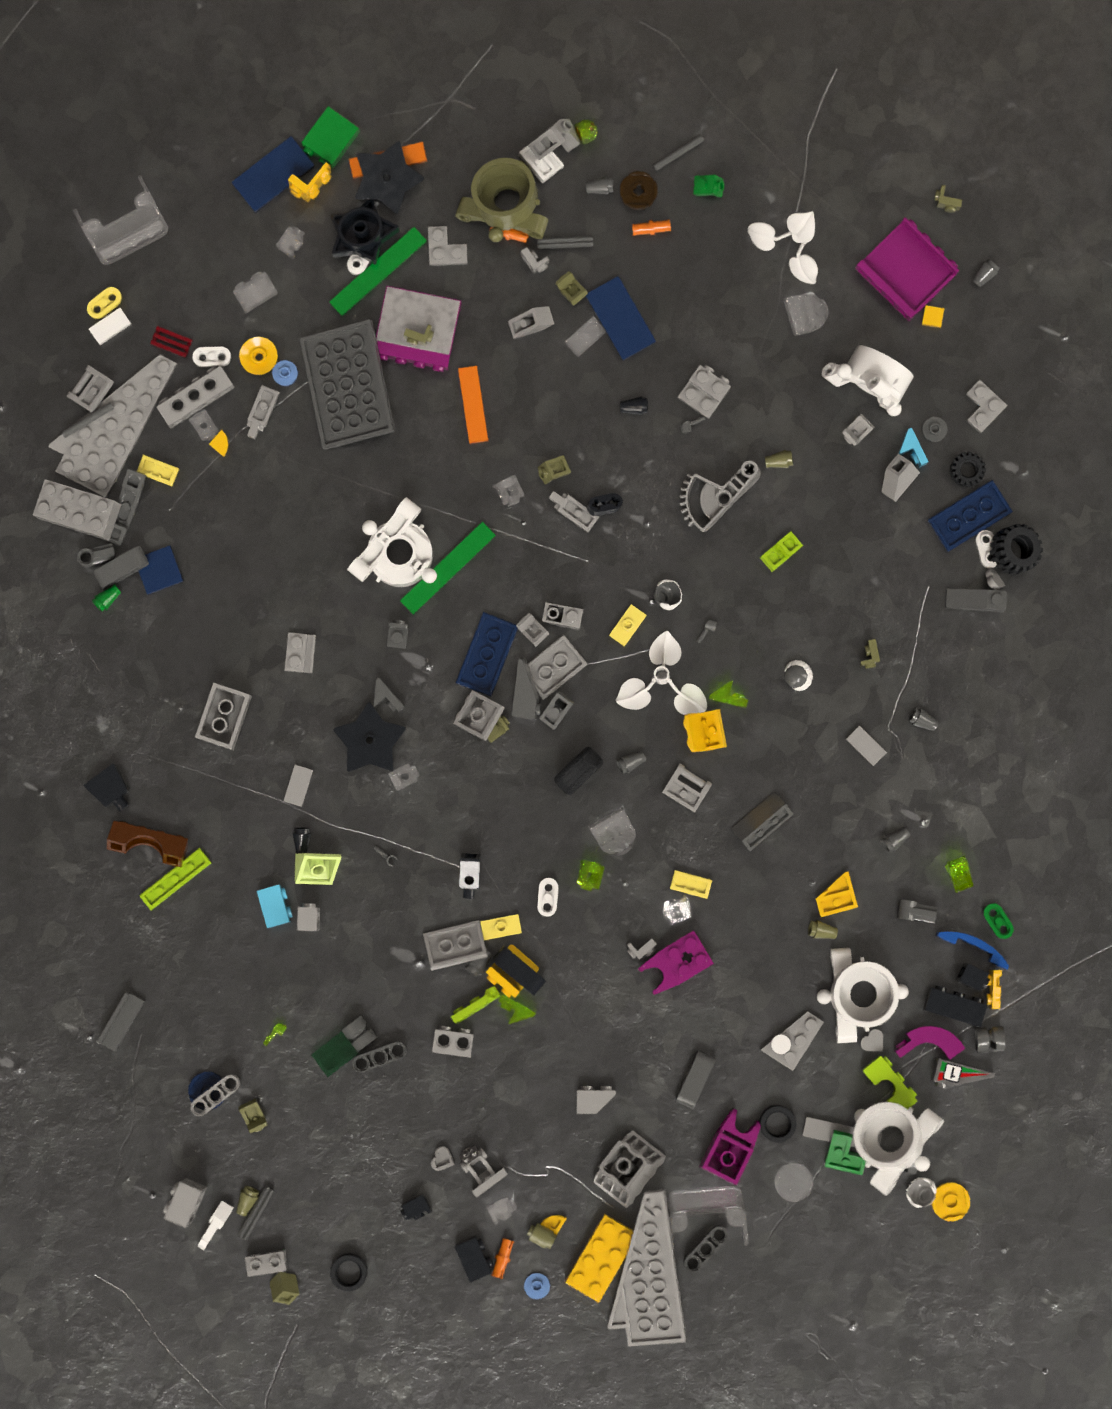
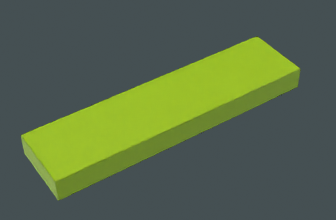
M199 848L183 861L182 868L174 867L139 896L152 911L212 862Z

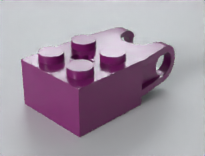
M693 930L661 949L641 965L638 970L642 972L645 969L656 967L662 971L663 981L652 991L653 995L683 983L714 963ZM684 952L692 954L690 962L682 960Z
M734 1108L728 1113L715 1132L699 1167L733 1185H737L754 1151L761 1124L760 1121H755L747 1132L740 1133L735 1127L737 1110ZM728 1153L730 1160L724 1163L722 1157Z

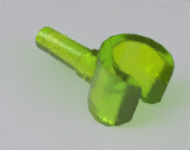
M278 1023L263 1044L267 1046L276 1034L283 1036L287 1027Z

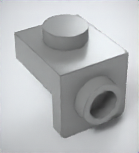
M861 414L842 433L844 434V439L849 444L855 446L875 427Z
M531 613L522 617L516 625L520 632L535 647L549 635V632Z
M651 938L639 950H636L629 942L627 944L629 948L626 951L633 959L636 957L641 959L644 955L649 957L656 950L654 946L657 944Z

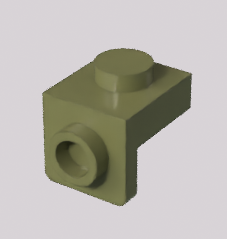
M941 185L940 190L936 189L934 201H937V207L944 208V211L950 213L959 211L962 199L945 197L946 185Z
M570 271L562 275L555 283L560 293L573 306L588 294L586 289L574 278Z
M428 324L425 334L406 328L404 339H407L406 342L417 346V344L426 346L427 342L431 343L434 335L432 325Z
M256 1098L238 1106L247 1124L249 1133L261 1131L267 1126L266 1117Z

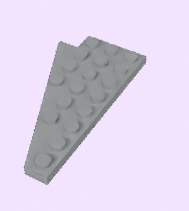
M665 1190L645 1191L607 1326L608 1329L626 1328L628 1347L686 1342L687 1340Z

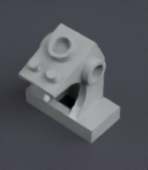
M560 119L533 140L528 147L541 160L560 145L567 152H570L580 142L570 119Z
M475 1145L465 1149L462 1155L459 1156L462 1161L460 1163L462 1169L466 1173L470 1171L479 1184L472 1190L476 1198L508 1175L504 1167L495 1173L486 1160L488 1156L482 1148L478 1149ZM481 1160L487 1170L478 1176L472 1166Z

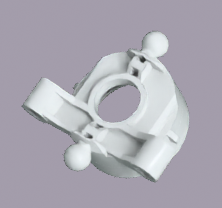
M862 345L856 347L847 364L828 363L822 370V376L836 387L852 382L862 390L877 397L880 407L887 409V413L890 416H897L901 413L899 402L913 379V374L899 362L875 349Z
M406 497L399 504L396 512L387 523L377 528V524L374 521H365L362 525V530L365 534L372 535L368 547L351 563L347 570L362 582L373 571L378 577L376 579L378 583L383 581L394 587H408L422 579L426 583H433L437 578V573L431 568L433 550L430 540L422 530L425 527L421 524L418 527L412 523L422 509ZM397 539L409 542L413 549L411 559L402 565L392 563L386 554L389 544Z
M850 947L830 949L834 981L831 991L822 989L817 993V1000L821 1004L832 1002L833 1008L836 1011L837 1043L857 1042L856 1026L865 1027V1031H869V1027L878 1026L887 1021L895 1012L899 999H905L909 994V990L906 985L897 984L894 976L885 967L873 962H864V957L860 958V962L852 964ZM860 981L871 983L876 990V999L870 1006L864 1008L855 1005L850 996L853 985Z
M889 1102L878 1103L866 1110L858 1109L855 1112L854 1143L856 1149L867 1162L865 1164L867 1168L872 1165L879 1169L871 1179L870 1184L885 1196L892 1191L904 1169L909 1168L913 1164H915V1168L919 1171H926L929 1168V1159L925 1156H920L923 1145L940 1129L944 1122L941 1117L929 1108L918 1119L912 1115L913 1109L911 1107L907 1110L901 1105ZM890 1126L899 1128L904 1135L902 1147L895 1152H886L879 1145L881 1131Z

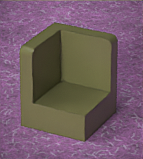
M278 1272L270 1281L273 1302L290 1305L299 1295L295 1274Z

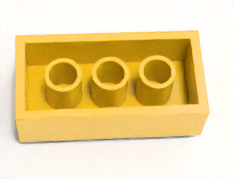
M604 1213L566 1278L565 1283L593 1300L600 1302L628 1254L634 1230Z

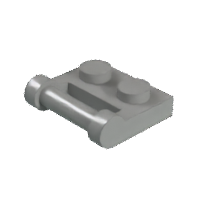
M87 365L83 376L66 396L93 413L114 382ZM93 375V377H92V379L90 380V382L88 383V385L85 387V389L83 390V392L81 393V395L78 397V395H79V393L81 392V390L84 388V386L86 385V383L88 382V380H89V379L91 378V376Z
M679 764L662 793L695 813L713 783L704 781L685 769L684 765ZM679 775H682L703 789L699 793L677 778Z

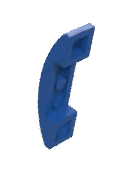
M937 932L936 934L937 937L951 944H955L957 939L965 941L991 954L988 962L1004 970L1009 968L1005 959L992 946L974 936L960 932Z

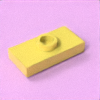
M143 455L137 472L173 487L179 468Z
M631 604L609 636L625 647L647 615Z
M675 870L670 889L707 899L712 880Z
M518 914L480 921L484 940L522 933Z

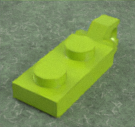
M495 986L486 989L484 997L480 998L477 996L469 1002L471 1005L466 1008L461 1006L454 1010V1015L451 1016L454 1023H460L501 997Z

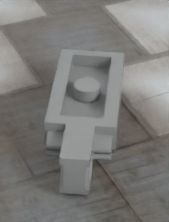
M263 385L261 386L247 419V426L250 427L247 434L248 437L256 439L258 432L264 431L280 392Z
M553 491L549 496V499L556 504L554 508L587 533L599 519V516L590 515L587 508L570 495L563 494L560 496Z

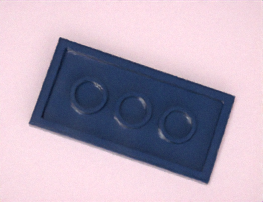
M290 136L233 180L232 184L256 213L289 187L288 179L292 174L300 179L313 169L315 165L293 137Z
M619 276L586 295L587 300L623 361L656 343Z
M991 480L927 521L946 551L949 552L1013 511L995 482Z
M483 612L456 684L492 697L518 630L516 624Z

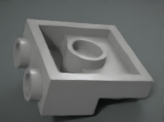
M699 365L679 394L678 399L709 420L731 389V386L728 385L730 381L725 377L720 376L718 378L714 375V370L708 365H704V367Z
M472 690L466 697L461 711L457 713L453 724L486 741L505 708Z

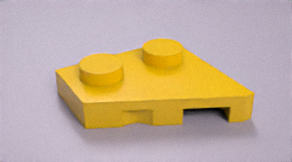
M849 872L842 874L815 899L820 917L858 907Z
M989 970L987 977L990 979L987 985L989 986V993L986 994V1004L990 1005V1009H1000L1001 985H999V976H1002V970Z

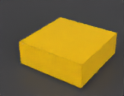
M925 305L922 325L941 328L944 308Z

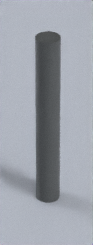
M699 135L654 163L652 165L655 171H658L704 142L703 137Z
M106 404L61 431L62 435L66 438L114 409L112 404Z

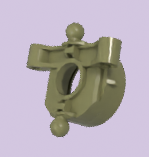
M498 158L484 164L476 172L471 184L473 198H461L455 214L456 218L465 222H486L487 225L492 227L489 231V239L493 242L501 241L503 230L510 229L522 231L535 239H542L549 220L543 215L532 213L535 206L540 204V200H538V189L533 174L526 163L513 158ZM506 189H512L520 195L518 204L510 210H502L495 205L497 194Z

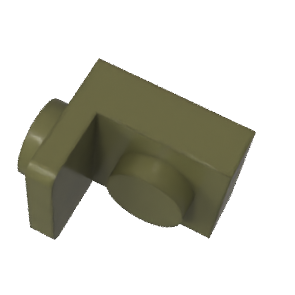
M564 455L545 461L538 466V474L544 484H548L554 479L571 473Z
M876 639L868 640L867 645L864 647L866 656H870V660L860 662V666H865V669L877 667L876 663L880 662Z
M504 715L499 717L487 738L490 743L509 731L508 725L510 723Z

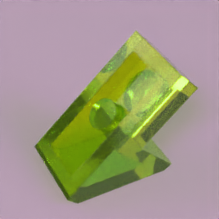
M733 680L710 694L708 699L746 708L748 699H744L745 695L734 693L733 696L730 695Z
M965 856L947 862L945 868L955 893L973 887Z
M503 994L498 1001L502 1003L500 1007L509 1012L512 1009L515 1010L508 1025L534 1017L536 1012Z

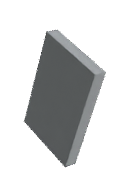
M562 635L528 663L536 689L542 700H545L588 665L565 635Z
M479 920L423 933L431 971L488 957Z

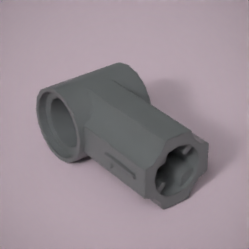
M113 543L90 549L83 548L77 554L78 562L85 568L109 562L116 558ZM84 554L91 555V560L87 563L81 561Z
M900 899L898 919L935 923L937 907Z

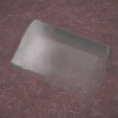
M593 316L565 341V344L579 357L602 337L606 331Z

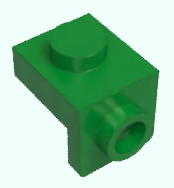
M716 175L695 176L693 195H714L720 198L725 188L724 180Z

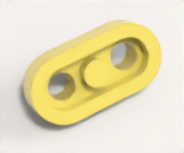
M109 287L88 303L87 311L89 315L94 319H101L121 303L122 295L117 288ZM111 295L116 296V299L114 301L109 300V297ZM96 307L101 308L100 312L98 313L94 312V309Z

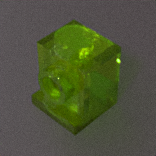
M581 860L582 865L577 883L584 890L592 891L593 888L599 889L605 867L600 863Z

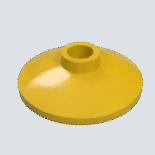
M254 337L242 345L239 358L246 371L254 375H263L274 368L278 354L276 347L270 340L263 337ZM261 354L263 358L256 360V355Z

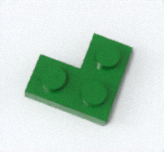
M837 1130L833 1131L825 1160V1167L863 1175L866 1161L859 1153L849 1151L853 1134Z

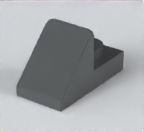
M377 678L374 708L387 698L386 704L392 711H402L405 708L382 680Z
M558 691L539 719L555 730L574 702Z

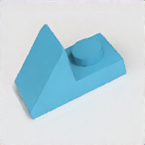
M910 428L905 434L898 454L903 455L912 451V454H910L912 461L915 465L918 464L920 468L926 465L928 460L913 429Z

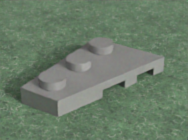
M806 1012L779 1034L787 1036L791 1042V1047L787 1053L778 1054L774 1052L771 1046L772 1041L760 1050L793 1071L824 1022L811 1013Z

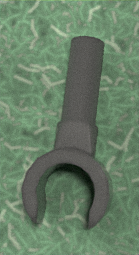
M701 416L695 420L683 422L680 426L681 433L692 432L691 426L704 421L705 417Z
M708 620L703 632L696 641L701 643L708 630L714 632L717 622Z
M375 846L373 848L377 853L383 856L384 859H386V863L389 866L393 867V865L388 862L389 858L394 857L398 861L395 855H389L385 853L378 846Z

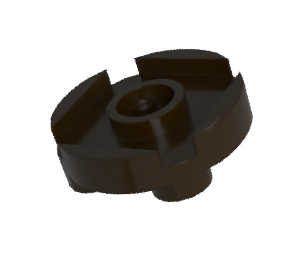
M632 172L621 182L620 197L624 205L631 209L644 210L649 208L657 198V183L646 172ZM637 186H641V189L644 190V193L637 195L635 192H633V189H637Z

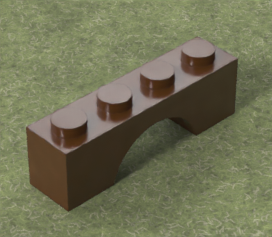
M113 820L107 838V849L126 854L135 846H151L160 853L164 864L182 868L188 849V839L181 835H171L161 830L155 831L144 826H134L124 821L118 822Z

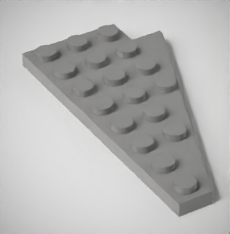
M162 355L157 356L104 399L95 409L96 411L111 403L114 408L113 410L70 436L64 438L61 434L50 443L49 448L64 455L55 472L107 498L178 364ZM88 412V413H87L84 417H82L81 419H83V418H85L86 416L90 415L91 412Z

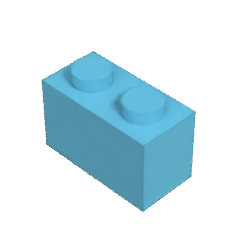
M276 885L257 891L267 928L291 922L290 918L293 915L290 906L287 907L285 899H288L285 887L281 888V885Z

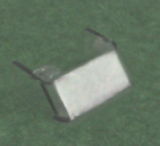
M141 175L138 176V179L144 191L139 193L134 199L137 209L103 226L98 219H90L83 222L77 209L73 210L100 262L105 265L124 258L162 238L168 232V226Z
M730 1185L677 1190L667 1194L666 1202L674 1253L673 1233L682 1232L686 1229L688 1224L687 1216L726 1212V1219L731 1226H742L743 1244L745 1246L749 1245L743 1193L739 1187Z

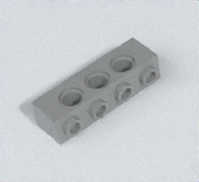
M214 366L207 371V375L202 378L200 376L196 377L188 387H181L174 392L175 395L171 398L166 397L159 401L157 409L171 429L235 387L222 367ZM209 381H214L215 387L211 390L206 389V384ZM192 392H199L198 399H190V394ZM176 402L183 403L181 410H174Z

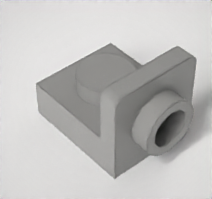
M526 247L521 251V257L533 274L537 271L541 273L548 268V257L537 262L539 258L533 250L530 251Z

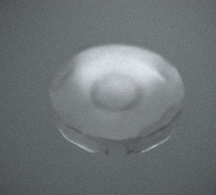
M789 1163L778 1170L774 1185L777 1193L783 1199L789 1202H798L810 1194L813 1188V1178L805 1166L798 1163Z

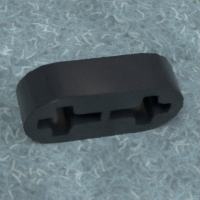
M616 493L596 496L590 499L586 508L592 516L615 513L621 508L623 500ZM612 500L614 503L616 502V506H614L613 503L609 504L610 501ZM594 503L596 506H600L598 510L596 507H593Z

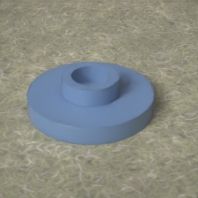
M283 360L274 366L272 375L275 382L279 385L289 386L296 381L298 370L292 362Z
M533 1273L526 1278L524 1290L529 1297L541 1299L548 1294L550 1282L545 1275Z

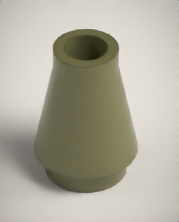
M785 449L766 456V468H789V466H793L791 450L786 451Z
M819 920L811 921L808 928V936H812L813 939H836L838 928Z
M245 1186L244 1189H241L236 1213L241 1216H247L259 1198V1191L250 1186Z

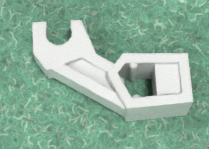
M221 1201L209 1221L210 1226L198 1244L199 1248L205 1250L217 1228L221 1229L233 1207Z

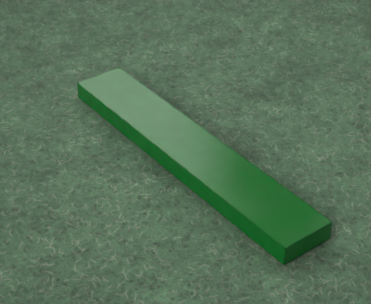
M413 227L381 255L375 265L371 264L331 299L329 303L343 317L420 249L427 240Z
M483 522L479 524L434 568L437 578L433 583H426L422 579L400 602L414 615L496 535Z

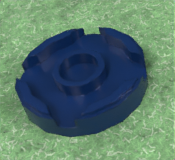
M214 1072L197 1074L188 1086L190 1101L193 1102L222 1080V1077ZM213 1090L211 1098L218 1101L221 1094L218 1090ZM222 1101L220 1104H218V1105H217L216 1107H214L213 1109L218 1108L224 1101ZM196 1103L195 1107L205 1110L204 1103Z

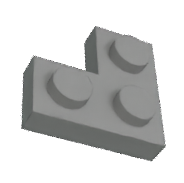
M447 226L428 227L430 266L468 264L467 244L448 245Z
M979 380L966 393L979 406L967 422L981 434L1008 405Z

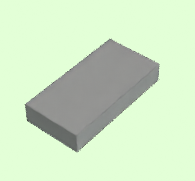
M860 726L846 739L872 766L887 753Z
M294 765L284 802L300 807L303 806L314 770Z

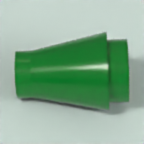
M113 585L95 595L92 602L103 612L108 610L121 592Z

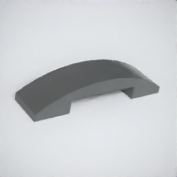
M128 468L122 484L123 488L117 501L121 504L109 542L119 546L122 545L146 480L145 474Z

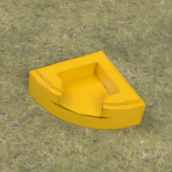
M221 430L209 445L223 457L228 451V439Z
M552 1215L545 1218L540 1224L554 1231L553 1233L557 1235L567 1218L561 1215Z

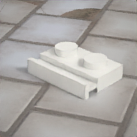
M528 146L518 154L542 183L564 167V164L553 151L541 160L536 157Z

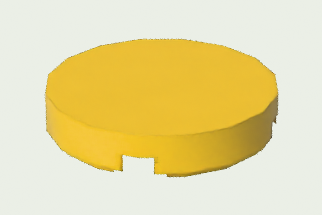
M946 1182L936 1188L935 1200L931 1204L934 1212L946 1221H956L963 1218L970 1207V1196L967 1190L955 1182Z

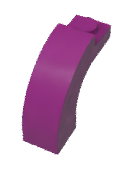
M921 1026L906 1032L905 1035L909 1040L906 1041L904 1039L896 1045L897 1049L894 1052L901 1058L919 1044L933 1043L941 1049L947 1059L951 1060L963 1051L965 1047L954 1034L945 1029L935 1026Z

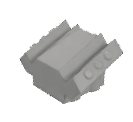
M631 1131L622 1141L619 1140L600 1164V1170L595 1175L593 1183L627 1208L633 1204L635 1197L642 1192L646 1183L656 1174L657 1168L664 1163L666 1156L637 1133Z

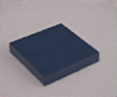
M170 545L145 554L149 565L139 570V574L147 595L184 582Z

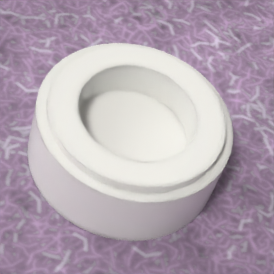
M777 1035L773 1038L771 1046L774 1052L785 1054L789 1051L791 1042L787 1036Z

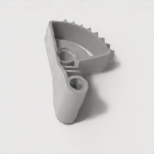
M753 461L744 462L741 468L724 486H720L698 474L692 476L688 473L687 477L691 480L690 482L687 480L683 481L685 485H688L687 488L681 487V491L686 492V495H680L681 499H685L684 502H680V506H686L681 512L682 514L688 513L684 520L691 519L688 526L696 525L702 532H707L759 480L761 470ZM750 468L754 470L753 474L748 472ZM696 479L706 483L701 490L700 505L704 514L711 521L704 528L695 521L689 503L690 492ZM724 494L729 495L730 498L726 504L720 503V497Z

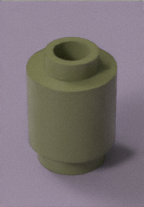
M539 1223L536 1226L531 1225L527 1233L530 1236L529 1241L544 1249L546 1247L550 1249L557 1237L553 1233L554 1231Z

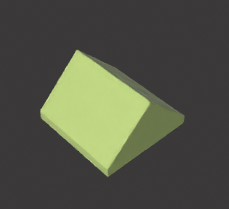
M295 854V884L332 885L341 860V854Z

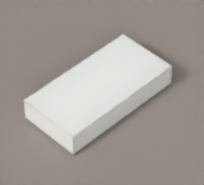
M121 308L90 327L89 330L99 345L130 326L131 323Z

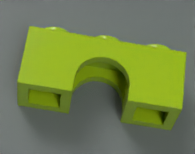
M880 1055L861 1069L873 1085L878 1084L882 1080H889L893 1084V1093L886 1099L887 1102L901 1105L907 1110L918 1102L915 1099L917 1094L911 1087L907 1088L903 1084L905 1079L898 1071L895 1073L890 1068L893 1064L886 1056L884 1058Z

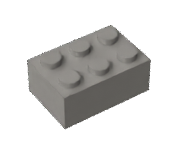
M213 682L195 738L234 751L252 696Z
M188 1178L177 1182V1184L175 1183L171 1195H174L173 1199L167 1202L163 1211L166 1214L164 1219L185 1228L189 1226L194 1220L207 1187Z

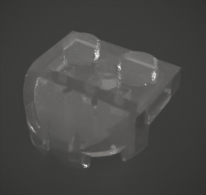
M806 292L803 295L784 299L794 336L811 333L824 325L826 318H828L829 312L824 299L818 298L813 292Z
M622 808L589 826L597 843L605 853L620 856L630 851L633 847L636 832Z

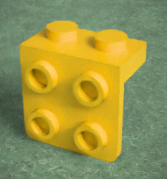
M326 162L308 185L292 174L288 179L290 192L298 199L302 197L307 202L311 199L314 200L320 192L318 189L322 184L326 185L332 177L330 175V165Z
M720 709L684 715L683 723L688 735L687 745L691 752H703L727 747Z
M514 945L507 947L536 973L538 972L539 967ZM495 963L486 971L488 974L486 978L494 985L496 983L503 987L501 991L509 998L511 996L515 998L524 988Z

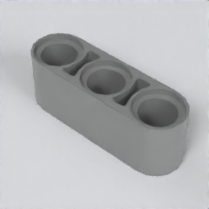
M234 1074L224 1077L192 1102L191 1112L195 1116H203L240 1088L241 1081L239 1077ZM228 1078H233L236 1081L234 1089L227 1087L226 1081ZM213 1090H218L221 1094L218 1101L211 1098ZM197 1102L204 1103V1112H198L195 1109Z

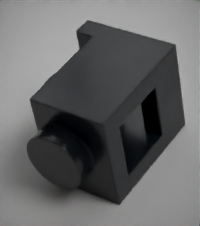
M424 1194L402 1204L403 1209L400 1210L405 1221L411 1218L415 1221L423 1217L424 1211H427L428 1214L432 1212Z

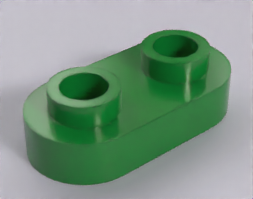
M995 903L988 904L983 910V916L994 934L1000 939L1011 937L1014 928L1001 906ZM992 909L996 911L994 917H991L989 914ZM1001 926L1006 927L1005 933L1000 932Z

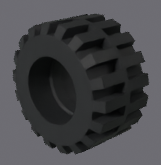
M1015 524L998 531L997 535L993 536L992 540L994 542L990 543L992 548L990 555H993L991 560L993 563H997L996 567L998 569L1002 568L1001 572L1017 575L1037 566L1038 560L1042 558L1040 553L1043 552V548L1040 547L1042 541L1038 540V533H1034L1032 527L1027 528L1028 525ZM1012 540L1017 542L1021 548L1020 559L1012 552Z

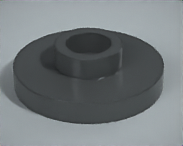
M930 417L922 426V434L930 442L941 441L946 436L948 430L946 422L940 417Z

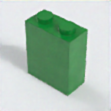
M328 106L301 142L304 148L303 151L311 157L315 155L319 158L318 162L324 165L327 162L331 168H334L360 131L357 126Z

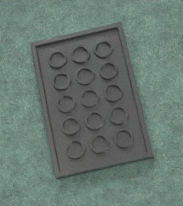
M369 319L300 338L322 449L327 450L395 432L372 320Z

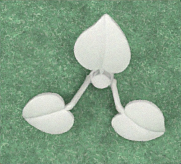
M813 211L791 214L787 219V227L790 232L775 237V229L767 223L756 222L749 225L748 233L753 243L764 251L774 248L775 241L792 235V239L797 243H801L796 253L797 257H792L789 260L790 270L800 281L809 284L816 283L818 268L815 260L809 255H801L804 245L814 237L815 219Z
M668 631L659 635L650 647L649 657L651 662L655 665L662 664L655 669L654 678L645 688V683L642 680L631 678L623 683L616 698V702L624 708L631 710L642 709L651 701L648 690H650L655 682L661 685L669 683L675 692L678 693L674 699V705L679 713L685 715L703 713L707 710L706 698L699 687L694 684H685L680 691L670 679L669 670L665 667V664L669 666L676 664L681 658V648Z

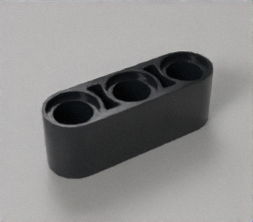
M504 945L492 958L496 965L533 996L536 995L546 982L544 978Z

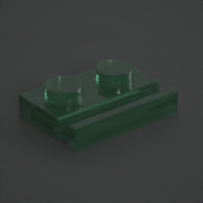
M341 1031L311 1054V1056L326 1076L329 1077L359 1053Z

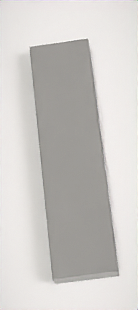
M806 1117L802 1136L831 1142L833 1131H842L853 1134L850 1146L856 1147L854 1143L855 1127ZM880 1133L879 1135V1145L881 1142L882 1133Z

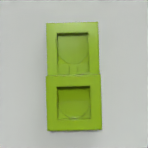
M790 531L764 553L760 559L773 572L803 545Z

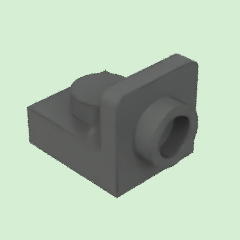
M393 620V623L388 625L387 647L406 649L409 626L405 624V621Z

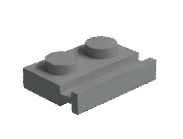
M288 633L285 671L313 674L316 635Z

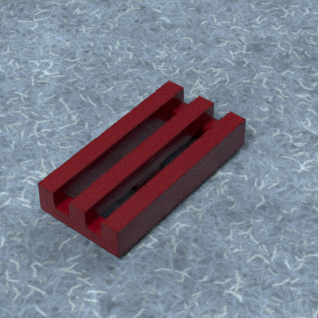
M157 326L150 344L186 358L193 340ZM161 332L187 343V346L163 337L159 333ZM159 339L185 349L184 353L156 341Z

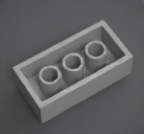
M45 479L33 516L43 521L109 541L121 504L108 498Z

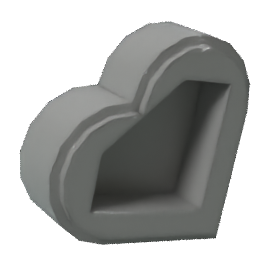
M990 568L985 572L987 583L992 590H999L1005 586L995 569Z
M872 1029L868 1036L861 1039V1048L865 1051L883 1052L882 1032L878 1029Z
M440 1146L436 1149L435 1157L431 1161V1167L434 1170L441 1171L455 1165L452 1155L446 1146Z

